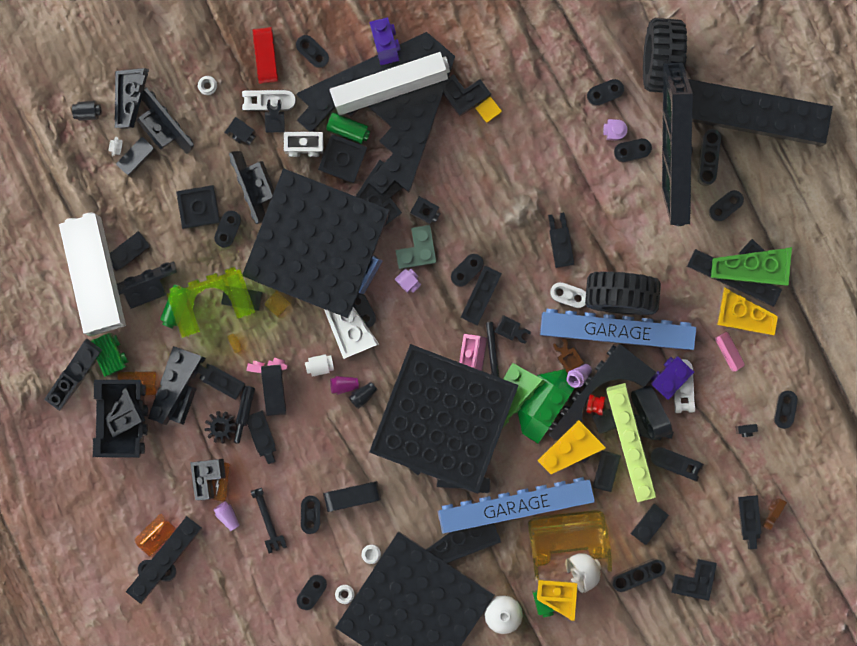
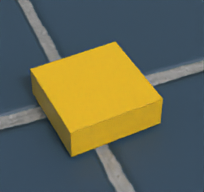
M491 96L475 108L486 123L502 112Z

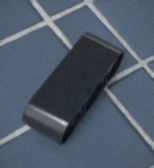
M715 129L705 132L701 140L697 179L703 186L711 185L717 178L721 135ZM708 134L716 137L715 143L711 144L707 141ZM706 153L713 155V162L709 163L705 160L704 156ZM703 172H709L711 174V181L707 182L703 180Z
M281 365L261 366L266 416L286 415Z
M646 386L633 390L631 392L632 402L649 436L654 440L672 434V425L654 389L651 386Z
M378 481L323 493L327 512L381 500Z
M657 558L650 559L615 574L612 577L611 584L618 592H625L662 576L666 569L665 564ZM656 562L660 563V571L656 573L652 572V564ZM636 570L643 572L642 579H634L633 574ZM618 578H624L626 581L625 585L621 588L615 584Z

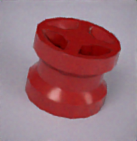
M590 394L587 413L595 412L602 416L606 397L601 396L598 398Z

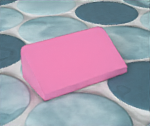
M728 332L715 337V341L731 371L734 372L742 368L745 364Z
M464 334L459 362L482 371L487 338Z

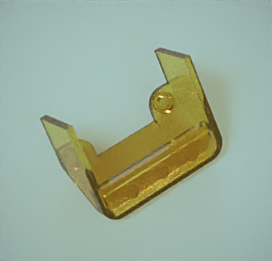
M592 510L531 518L528 521L535 580H539L538 566L548 564L551 561V554L589 550V555L594 559L606 558L608 572H612L611 546L605 516L601 511Z

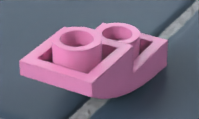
M274 358L273 361H268L267 365H281L282 371L288 369L289 366L285 365V360ZM253 361V364L248 363L246 371L261 373V366H264L265 363Z

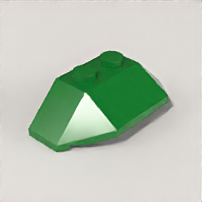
M564 369L537 375L545 383L533 392L534 395L527 399L518 411L522 434L539 444L574 390V387H571L567 382L568 374Z

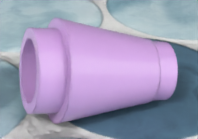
M583 364L569 371L567 375L568 384L574 388L581 387L592 372V368L588 364Z
M225 501L214 509L215 516L230 531L240 525L231 504Z

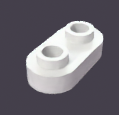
M559 282L554 284L550 290L552 299L575 308H581L586 305V292L580 288ZM557 289L563 290L562 296L556 294ZM576 295L581 296L580 302L574 300Z

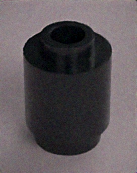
M97 101L77 102V104L72 105L73 118L79 121L98 120V117L102 114L101 105L97 104Z

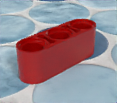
M272 27L252 29L259 84L278 82Z

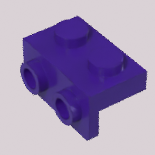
M678 356L674 359L670 357L663 364L665 368L661 373L657 371L651 378L652 382L650 385L667 400L694 373Z

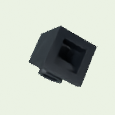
M237 117L233 119L225 131V134L228 136L233 134L232 139L239 144L244 142L250 146L256 138L254 135L255 130Z
M420 196L410 212L412 216L429 225L432 222L436 223L441 213L438 212L439 207ZM429 209L430 214L427 216L424 215L423 210Z

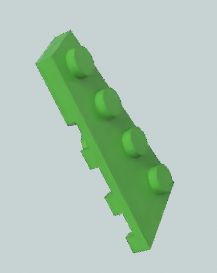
M792 247L713 258L711 278L788 286Z
M514 363L511 364L503 379L519 386L504 426L509 422L508 419L521 409L520 406L534 395L533 392L545 383L543 379Z

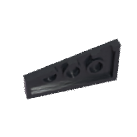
M173 346L148 419L164 425L168 424L179 405L180 397L187 392V385L192 378H195L198 373L196 371L200 363H204L206 357Z
M492 523L449 532L426 550L444 562L449 563L501 543L495 524Z

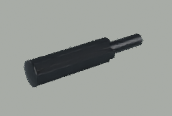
M244 386L236 419L238 427L234 442L237 444L240 443L243 427L247 426L255 391V388L251 386Z

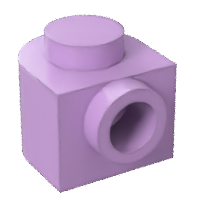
M608 119L607 124H604L603 135H607V140H621L627 133V126L621 120Z
M404 269L394 279L407 293L410 291L414 293L421 286L417 280L419 276L412 269L409 271Z

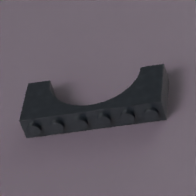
M621 344L617 346L612 345L606 353L609 355L608 358L598 363L595 367L597 372L593 377L591 375L588 376L583 384L585 385L584 389L581 392L578 390L571 398L573 403L570 407L566 405L560 412L562 417L558 422L554 421L548 429L550 431L548 435L557 442L578 420L583 424L582 414L585 402L593 390L601 384L611 380L623 379L645 387L656 371ZM588 456L582 459L581 461L586 464V462L589 460L591 456Z

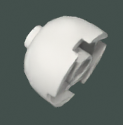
M579 553L565 560L567 572L571 571L574 577L571 581L577 583V589L581 593L591 590L599 583L601 565L597 559H593L585 553Z
M505 595L493 598L484 613L485 621L489 628L500 634H508L515 631L523 618L522 608L518 601L513 597Z

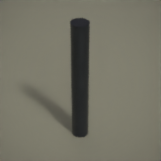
M487 322L486 331L491 375L499 377L493 322Z

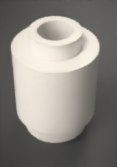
M325 354L308 358L309 362H305L307 374L311 373L312 377L328 374L334 370L331 355L326 356Z

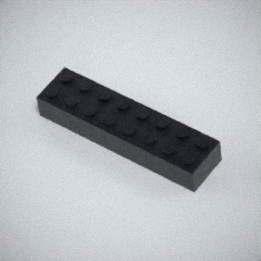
M688 79L693 93L692 122L817 146H823L827 142L833 106Z

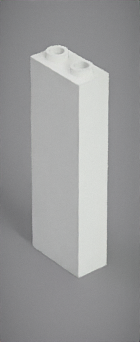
M441 52L331 88L330 92L340 116L447 80V73L450 72L446 56L442 57Z
M91 212L83 214V217L78 219H66L65 223L59 224L83 333L88 336H94L126 326L100 216Z

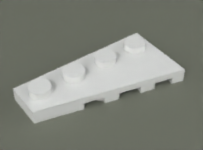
M354 307L349 318L324 309L343 358L379 345Z

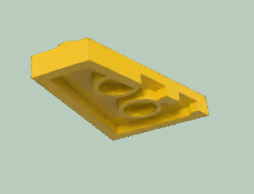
M578 420L537 461L550 474H553L606 447Z

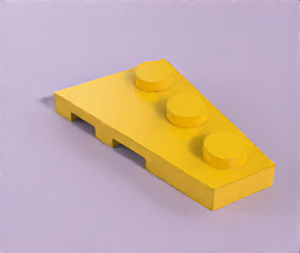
M724 287L717 325L775 335L778 316Z

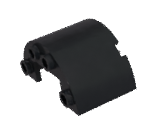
M94 380L96 438H93L92 457L140 458L141 454H145L144 436L148 435V424H145V421L116 437H112L105 422L108 414L112 412L114 404L123 395L122 391L128 387L131 388L144 418L148 416V405H145L144 401L146 384H142L141 380Z

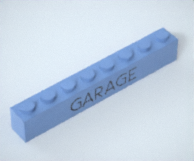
M546 309V312H542L540 335L694 350L696 327L691 326L692 323L680 322V325H672L673 321L669 320L653 323V319L642 318L641 322L634 321V317L623 316V320L615 319V315L604 314V317L600 318L596 317V313L585 312L584 316L577 315L576 311H566L565 314H559L556 309Z
M581 477L573 479L571 484L561 481L554 483L555 487L547 488V485L535 487L536 491L529 492L527 488L518 490L517 495L510 496L509 492L498 494V499L491 500V497L488 496L479 498L480 502L472 504V500L460 502L461 506L453 508V504L441 506L442 510L438 511L442 534L594 503L591 482Z

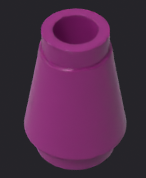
M341 376L330 378L331 393L339 395L359 389L358 378Z

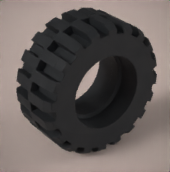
M654 18L648 24L643 55V85L649 92L663 93V63H683L684 68H686L687 28L682 20Z
M590 273L587 277L585 304L593 310L628 315L654 314L659 310L661 283L657 278L635 273Z

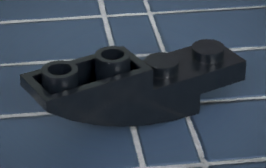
M86 339L44 400L60 411L90 372L102 349L89 339Z

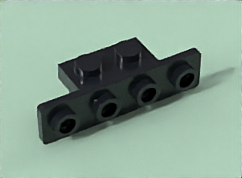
M145 87L141 100L150 110L138 117L136 121L160 150L175 140L186 154L190 153L194 147L192 139L181 130L179 123L172 119L168 110L158 102L155 94Z
M241 151L230 152V163L237 174V181L244 192V199L251 210V217L256 224H262L265 217L262 203L271 200L274 193V188L264 162L260 161L247 167Z
M175 262L163 263L158 268L145 270L140 275L127 277L124 281L116 284L119 295L124 294L130 309L166 296V291L160 279L177 273Z

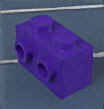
M388 17L371 21L370 27L380 65L399 61L397 51L400 50L398 39L394 40L393 38L396 35L394 24L389 23Z

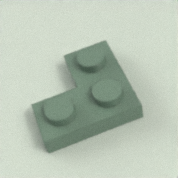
M430 225L411 228L414 247L396 250L398 268L404 269L436 263Z

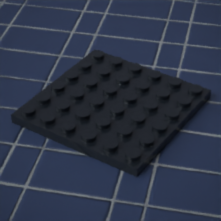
M283 168L242 276L349 318L391 210Z
M410 344L369 453L478 494L519 385Z
M398 531L335 628L362 646H462L495 594Z

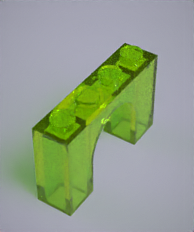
M235 267L224 270L225 274L218 276L215 273L206 276V281L199 282V279L188 282V287L181 289V286L169 289L170 293L167 294L182 338L200 332L193 311V303L196 296L205 289L217 288L225 292L230 298L237 319L255 313L241 269L236 270Z

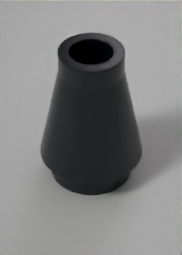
M369 382L352 392L349 400L357 409L364 407L377 391V388L372 382Z

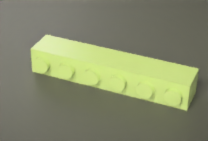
M626 383L608 387L609 402L637 502L656 498L655 488Z

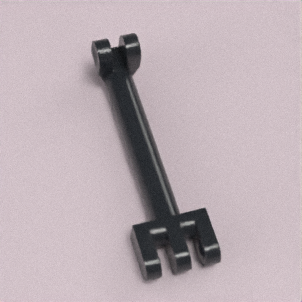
M262 487L252 490L251 495L257 500L270 537L269 540L264 541L268 553H273L272 544H274L276 551L280 550L278 542H281L283 549L287 548L284 536H277L263 497Z

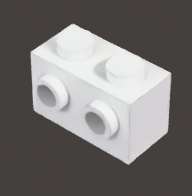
M284 132V152L289 154V157H300V154H308V157H319V154H324L323 132Z

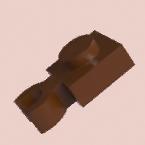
M562 338L564 346L559 348L554 343L553 348L556 352L561 353L557 359L568 374L569 371L583 365L584 362L574 347L570 350L567 348V340Z
M777 498L770 503L768 507L770 512L762 525L764 528L772 529L787 502Z

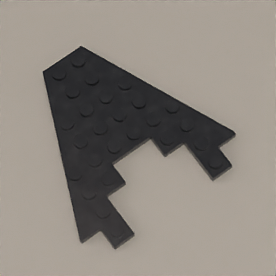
M425 32L399 44L400 50L397 51L399 61L380 65L378 55L298 92L296 94L297 97L309 107L297 119V122L307 131L314 132L335 108L330 92L331 88L441 52L442 57L446 56L450 70L447 73L449 77L455 61V55L428 32ZM447 80L367 106L391 127L379 140V143L388 149L392 155L368 181L382 196L394 182H397L408 193L411 191ZM355 110V111H352V112H349V113H346V114H347L350 118H352V116H353L358 110Z

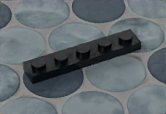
M694 249L686 267L711 278L712 260L714 257ZM712 278L772 307L775 306L782 289L772 284Z
M186 516L127 589L126 593L142 604L202 530V527Z

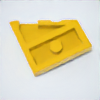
M538 580L537 600L571 621H575L577 583Z

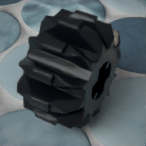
M217 411V418L213 414L209 415L213 421L206 420L205 423L210 425V428H205L204 430L212 432L207 436L209 439L215 435L214 442L217 443L220 437L223 444L225 443V436L228 440H232L229 433L236 434V431L232 430L231 427H236L237 423H230L234 419L233 416L226 419L228 412H224L221 418V412ZM217 423L225 424L226 427H223L225 428L224 432L222 430L217 431Z

